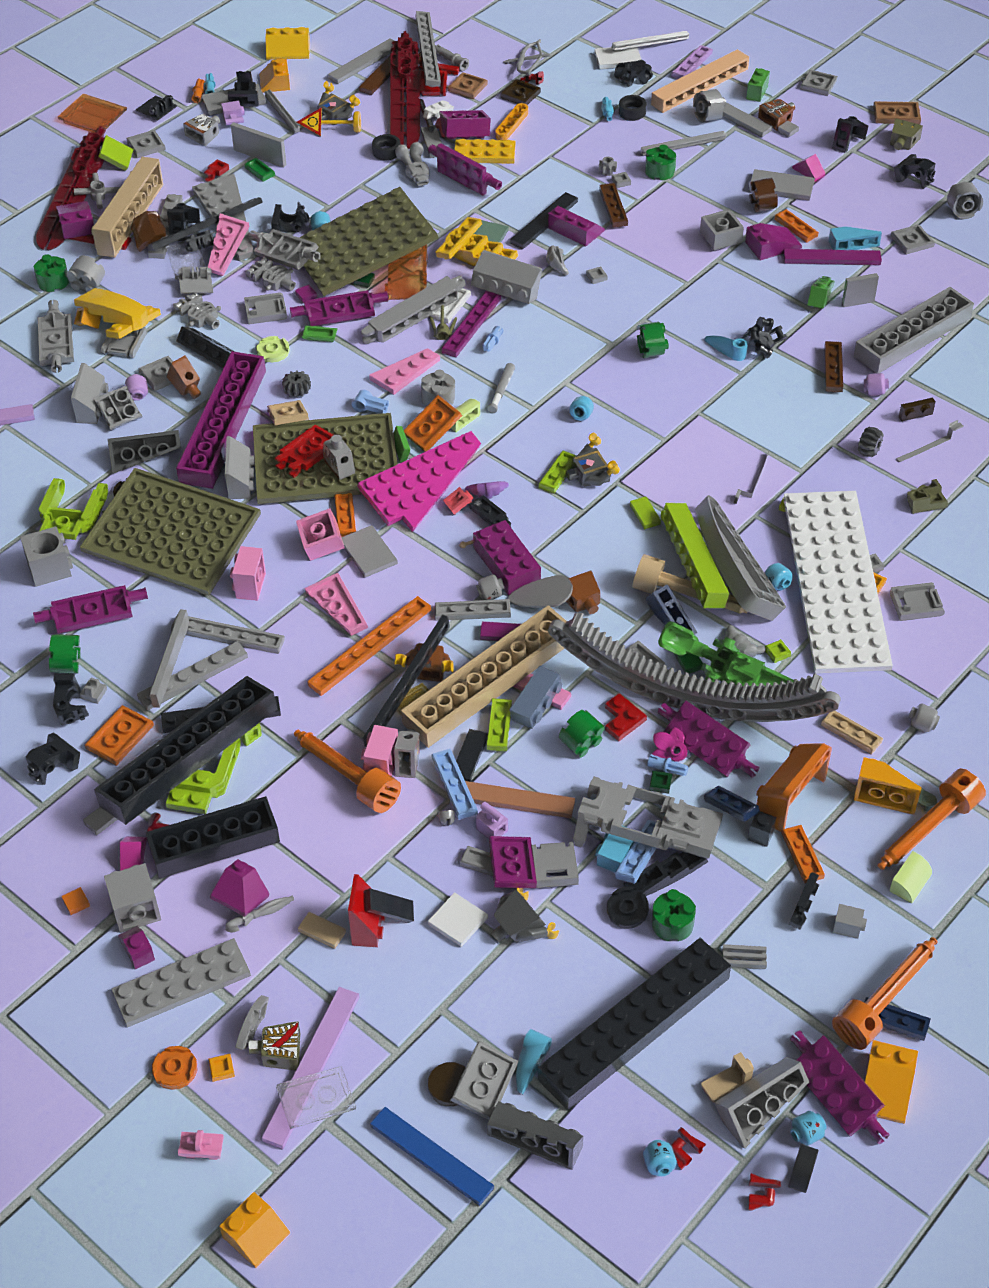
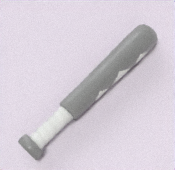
M507 363L503 370L492 403L488 405L490 413H496L498 410V403L503 397L515 370L513 363Z

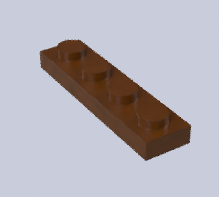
M615 183L599 185L612 227L628 226V218Z
M825 341V392H843L842 342Z

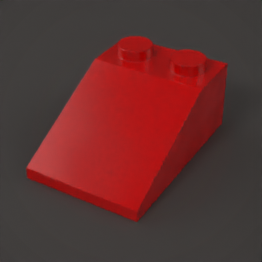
M354 874L348 907L352 946L378 948L379 939H383L384 927L381 926V922L385 921L386 917L365 911V890L371 887L359 874Z

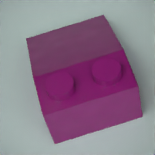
M87 201L56 206L64 239L92 234L94 221Z
M759 223L746 228L745 243L760 261L784 254V249L802 248L801 243L787 227Z

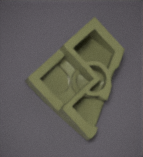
M937 479L931 480V485L929 486L921 485L917 489L907 492L908 503L913 514L948 507V501L942 494V486Z

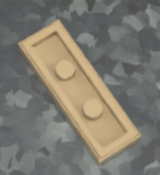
M837 711L829 712L821 722V726L871 755L883 741L881 736Z

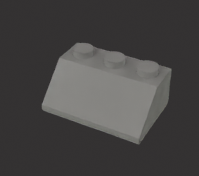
M81 363L71 401L77 423L97 424L102 413L94 399L108 393L109 386L105 382V377L86 363Z
M227 436L225 461L229 499H250L251 491H254V483L251 480L254 478V468H252V466H255L254 455H251L249 447L231 436Z

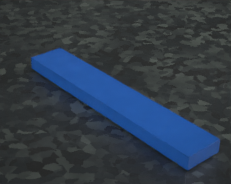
M384 1107L370 1123L374 1130L478 1206L493 1191L494 1185L387 1107Z

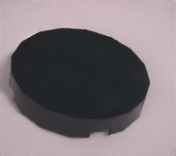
M631 886L615 890L606 903L607 914L611 922L624 929L635 928L641 925L649 913V902L645 894Z

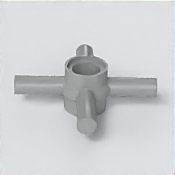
M93 173V181L90 184V188H74V195L90 194L91 199L96 201L97 208L102 209V200H104L105 194L117 193L120 187H105L104 183L99 180L98 173Z

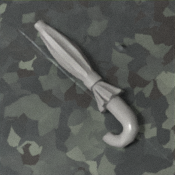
M292 895L268 901L245 917L240 915L226 923L225 930L230 933L240 931L239 925L243 924L246 927L253 919L279 911L291 901H294V897Z

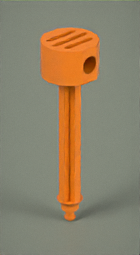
M299 729L295 730L294 736L297 737L302 748L307 749L358 785L356 795L357 799L378 813L388 811L395 804L401 792V783L379 768L366 772L314 736L312 732L307 733L305 731L301 732Z
M963 768L953 772L939 787L942 799L884 851V856L881 857L882 862L878 863V868L884 870L886 866L891 867L893 864H898L904 856L954 810L958 813L967 814L986 796V790L979 778Z
M931 937L929 941L926 940L923 943H918L916 948L865 1003L852 999L838 1012L832 1020V1025L842 1041L854 1049H866L882 1031L883 1024L878 1015L922 966L933 957L934 945L938 943L936 938Z

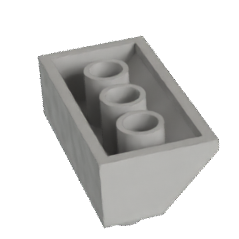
M483 250L473 269L471 286L530 304L537 299L542 268Z

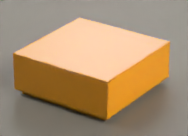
M231 1054L208 1058L213 1082L235 1077Z

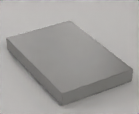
M372 525L342 537L344 549L365 578L398 564L397 558Z
M478 1041L450 1101L489 1120L498 1101L501 1102L518 1061Z

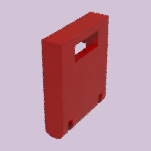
M419 70L420 93L423 96H440V94L446 96L447 71H439L440 87H429L425 85L423 70Z

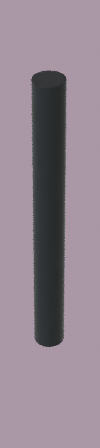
M420 99V109L424 115L426 105L424 100ZM431 118L425 119L429 131H434L435 128Z

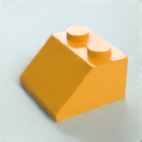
M278 58L272 60L259 73L262 93L268 90L272 92L290 90L287 59Z
M255 1192L219 1226L222 1238L255 1268L290 1234V1231L271 1206Z

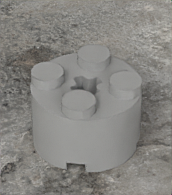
M717 89L700 91L695 94L693 107H696V112L694 113L700 122L722 119L726 100Z
M962 182L950 187L947 203L958 218L969 219L982 209L983 198L972 182Z
M85 255L79 256L67 272L68 280L74 290L88 292L98 288L105 276V270L101 264L95 263L96 260Z
M441 369L422 377V403L427 407L439 395L450 405H453L455 400V379Z

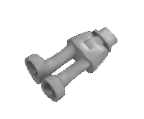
M419 142L413 143L410 146V155L406 145H399L395 150V154L406 165V175L414 183H417L418 186L427 185L429 183V167L421 159L423 154L422 144Z

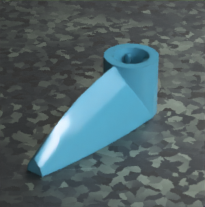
M715 335L705 337L704 341L731 359L743 361L746 358L747 341L745 339L738 338L732 340Z
M530 1029L525 1036L517 1064V1091L522 1095L538 1071V1066L542 1064L552 1043V1038L533 1029Z

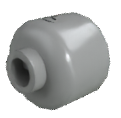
M494 574L479 579L478 585H476L480 598H484V600H494L501 597L502 589H505L502 579H497Z
M921 703L917 708L912 707L908 718H911L912 727L923 732H929L930 730H935L940 716H938V711L935 708Z

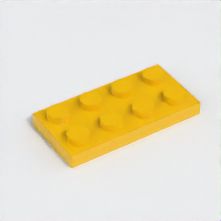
M456 139L455 151L477 163L514 164L516 141Z

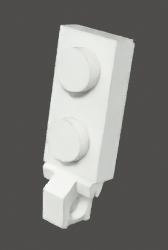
M439 101L424 109L423 118L430 119L434 117L438 119L440 118L439 111H453L454 106L450 105L447 101Z

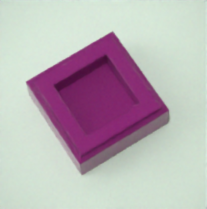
M309 284L295 290L296 296L302 303L305 300L317 298L316 291Z

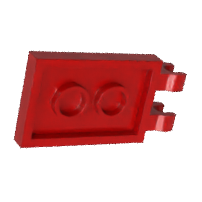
M316 424L280 449V455L275 458L279 463L275 467L282 470L288 462V468L292 470L288 474L293 478L297 477L301 469L307 471L323 459V443L331 439L333 434Z

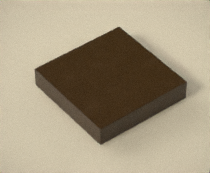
M515 79L501 92V98L515 104L524 103L528 105L541 93V87Z

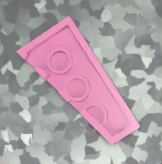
M220 213L219 224H217L216 229L217 233L213 242L214 246L208 268H211L212 273L224 276L250 227L249 222Z
M428 348L370 374L369 379L395 395L439 362L440 355Z
M339 573L304 588L306 593L351 636L368 628L365 619Z

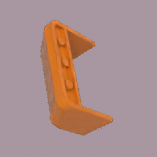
M804 743L793 746L789 757L765 785H761L757 790L756 796L758 798L756 805L759 806L760 812L777 817L776 830L782 832V829H785L789 806L813 777L822 782L826 780L832 747L825 743Z

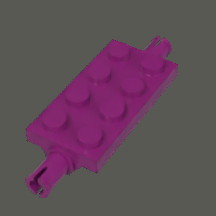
M442 143L438 144L437 147L433 144L429 146L428 153L437 157L438 172L482 196L487 193L488 185L496 190L501 189L502 181L488 173L485 166Z
M366 290L305 300L303 306L290 307L291 318L303 315L308 316L310 326L375 316L373 307L375 303L388 302L387 291L372 294V292L369 293Z
M124 585L51 601L52 607L50 609L33 612L35 624L50 620L55 621L57 633L59 634L133 617L130 607L131 602L148 599L146 587L129 591L126 590Z
M688 701L684 702L678 712L666 703L661 705L666 712L661 708L658 709L657 713L670 721L663 732L670 734L674 727L681 730L685 736L684 744L687 750L726 777L734 769H741L751 778L756 776L752 770L758 773L760 767L747 760L745 756L751 744Z
M802 1031L795 1032L794 1034L797 1037L792 1035L790 1041L802 1053L796 1060L801 1062L809 1080L807 1084L809 1089L849 1136L863 1128L867 1129L878 1144H882L884 1142L883 1138L888 1139L890 1136L877 1121V1114L885 1106L884 1103L824 1035L812 1045L803 1035Z

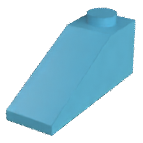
M846 226L830 229L828 242L833 250H858L880 246L882 232Z

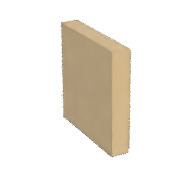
M301 400L267 406L274 425L309 420L308 413Z

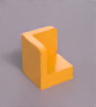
M86 307L77 308L74 324L78 326L87 325L97 329L100 325L101 316L89 314Z

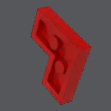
M620 693L605 703V709L616 717L605 725V731L618 742L647 721V715Z

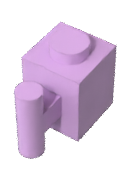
M239 101L221 103L226 125H231L233 122L244 123V118L242 117L245 115L244 107L240 106Z
M483 802L480 806L482 810L476 816V829L488 839L490 836H503L508 831V818L488 803Z

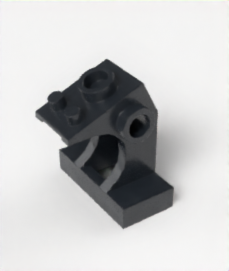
M236 72L237 82L234 83L235 91H228V101H239L240 106L259 107L256 82H253L251 72Z
M849 116L846 119L839 118L832 148L847 152L850 140L853 137L866 140L869 125L859 121L855 116Z
M910 154L894 167L896 182H903L911 174H914L915 177L920 178L922 189H924L935 180L933 177L936 172V163L926 158H917L916 154Z
M298 201L296 213L286 214L282 211V204H275L271 222L272 229L281 232H300L307 229L310 217L304 211V205H301Z
M178 203L173 209H168L167 211L169 235L185 229L188 223L200 222L199 208L188 206L185 203Z
M54 673L55 691L53 708L60 724H72L79 719L81 721L85 720V717L89 716L86 706L70 704L72 698H81V689L74 673Z
M56 733L48 734L47 743L31 749L26 756L28 775L35 777L37 783L41 782L45 785L47 774L51 773L58 763H62L71 771L78 769L80 752Z

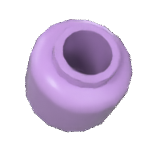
M883 373L868 374L866 379H864V392H867L869 396L884 395L886 389H889V379H885Z
M133 374L125 380V386H127L133 400H142L148 394V385L145 377Z

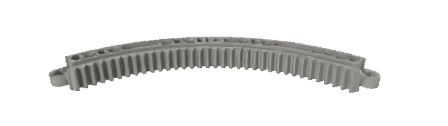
M575 613L573 618L566 623L561 620H553L548 628L550 636L562 647L611 681L641 696L662 704L666 703L668 706L678 709L681 708L685 701H688L714 718L752 722L791 721L835 711L838 709L841 701L839 694L827 691L821 685L823 678L816 673L813 674V677L808 675L806 679L801 677L800 681L794 679V682L788 680L787 684L781 681L780 685L774 682L773 686L769 682L766 683V686L762 683H759V686L755 683H752L751 686L745 683L742 686L740 682L735 685L732 681H730V684H727L724 680L722 683H719L718 679L712 682L708 678L706 681L702 676L697 679L694 674L692 677L687 672L683 675L681 670L674 672L672 667L668 670L666 665L661 667L659 662L654 664L652 659L645 660L644 655L639 657L638 652L631 653L632 649L626 650L624 644L619 646L618 640L612 641V636L606 637V632H599V627H593L595 623H588L589 618H583V613Z

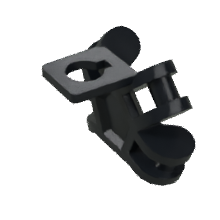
M644 60L618 63L615 67L614 76L619 79L620 83H627L628 86H632L634 78L638 77L642 84H646L653 77L651 65L646 64Z
M759 317L756 324L749 328L741 338L744 339L749 335V344L756 346L755 353H762L763 357L768 359L773 352L771 348L785 340L787 335L783 334L781 325L772 329L774 325L773 318L765 319L764 317ZM776 333L778 338L773 340L771 335Z

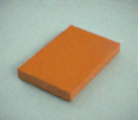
M437 395L404 429L405 436L426 452L462 417V414Z
M122 705L85 744V749L117 766L149 732L154 723L152 720Z

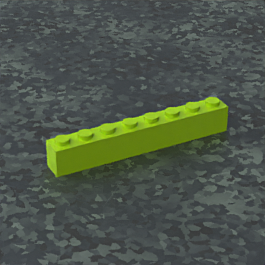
M665 503L664 510L661 511V520L666 526V531L671 537L676 553L679 554L686 574L697 593L698 600H700L703 608H725L729 591L687 504Z

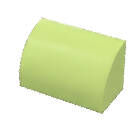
M468 399L455 408L462 414V417L450 429L458 432L479 417L480 402L475 399Z
M912 851L893 878L890 892L913 903L932 875L929 863L921 855Z

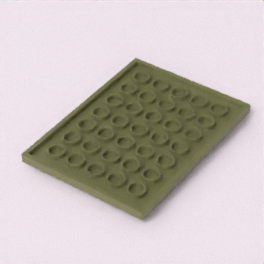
M398 187L323 224L315 230L309 231L299 238L314 242L319 247L316 251L320 253V260L314 262L308 259L303 267L322 295L326 296L433 242L439 237L403 189Z
M391 413L303 420L281 425H274V423L253 425L258 504L335 497L334 495L347 493L363 495L357 487L359 482L398 465ZM316 424L331 434L342 437V440L352 452L355 474L339 480L326 462L321 459L307 471L301 469L298 476L293 478L288 474L292 471L288 468L289 463L287 462L285 468L280 470L275 467L279 463L275 458L280 455V449Z
M134 468L88 534L80 549L81 552L209 596L258 520L261 510Z

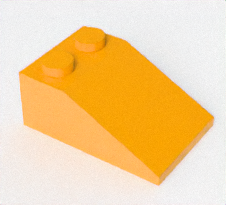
M863 757L854 800L915 815L921 787L885 762Z
M873 1040L864 1082L885 1105L878 1112V1118L905 1124L918 1057L917 1050Z

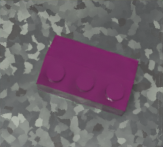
M483 110L439 111L442 133L448 139H456V137L469 139L473 136L485 138V136H490L491 118Z
M557 206L548 213V229L585 247L605 231V228L560 206Z

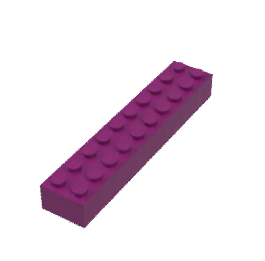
M231 352L176 468L180 483L210 489L214 488L226 461L227 436L236 439L266 373L264 356Z

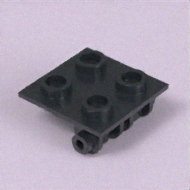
M155 95L138 107L136 111L158 121L175 109L177 105L173 103L171 95H166L164 98Z
M210 230L197 233V237L195 234L184 237L182 242L178 244L186 242L185 248L187 252L213 246L215 237L212 234L216 233V231L210 233Z

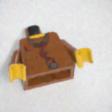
M424 643L416 644L415 648L405 655L395 654L394 665L400 664L402 667L406 665L407 669ZM437 646L417 679L441 682L444 680L445 671L454 672L453 661H451L448 654L444 653L443 646Z

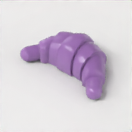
M506 481L472 484L466 486L465 491L468 490V492L479 497L484 495L491 499L508 488L509 484Z

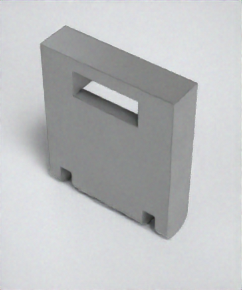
M281 292L244 297L249 325L287 319L286 306Z
M146 327L132 331L131 334H135V336L126 335L120 339L106 337L101 347V353L106 354L108 352L110 355L134 358L147 335Z
M933 582L896 586L890 589V596L900 621L940 617L945 614V610L942 608L943 604ZM899 599L904 600L905 605L903 608Z
M565 842L540 844V849H537L536 844L532 845L537 888L579 885L573 842H569L567 847ZM567 872V876H546V873Z

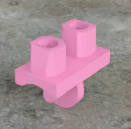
M197 1130V1133L181 1132L178 1156L218 1160L221 1157L224 1136L223 1134L204 1133L203 1130Z

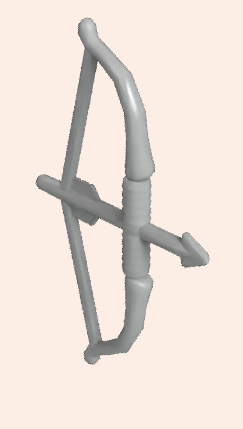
M541 39L526 45L520 52L519 58L503 61V63L518 62L516 64L517 71L520 74H528L530 76L531 71L542 58L549 57L550 54H542L539 44ZM537 45L539 54L525 57L526 51L530 47ZM537 59L528 71L521 70L525 60Z

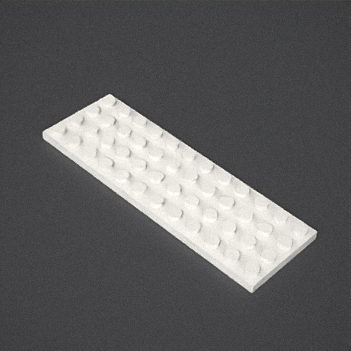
M857 492L784 493L783 500L814 672L820 674L892 670L893 664Z

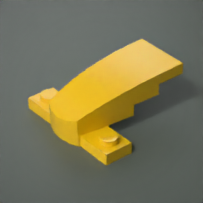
M467 217L458 228H455L447 235L445 242L435 253L438 258L451 259L455 257L462 262L475 266L483 250L511 259H516L518 252L517 250L503 248V244L500 242L488 241L486 235L474 234L482 225V221L479 218Z
M94 288L74 299L75 306L88 308L89 314L103 316L104 322L116 323L105 331L106 337L120 339L132 331L143 328L149 321L161 315L159 308L143 306L129 297Z

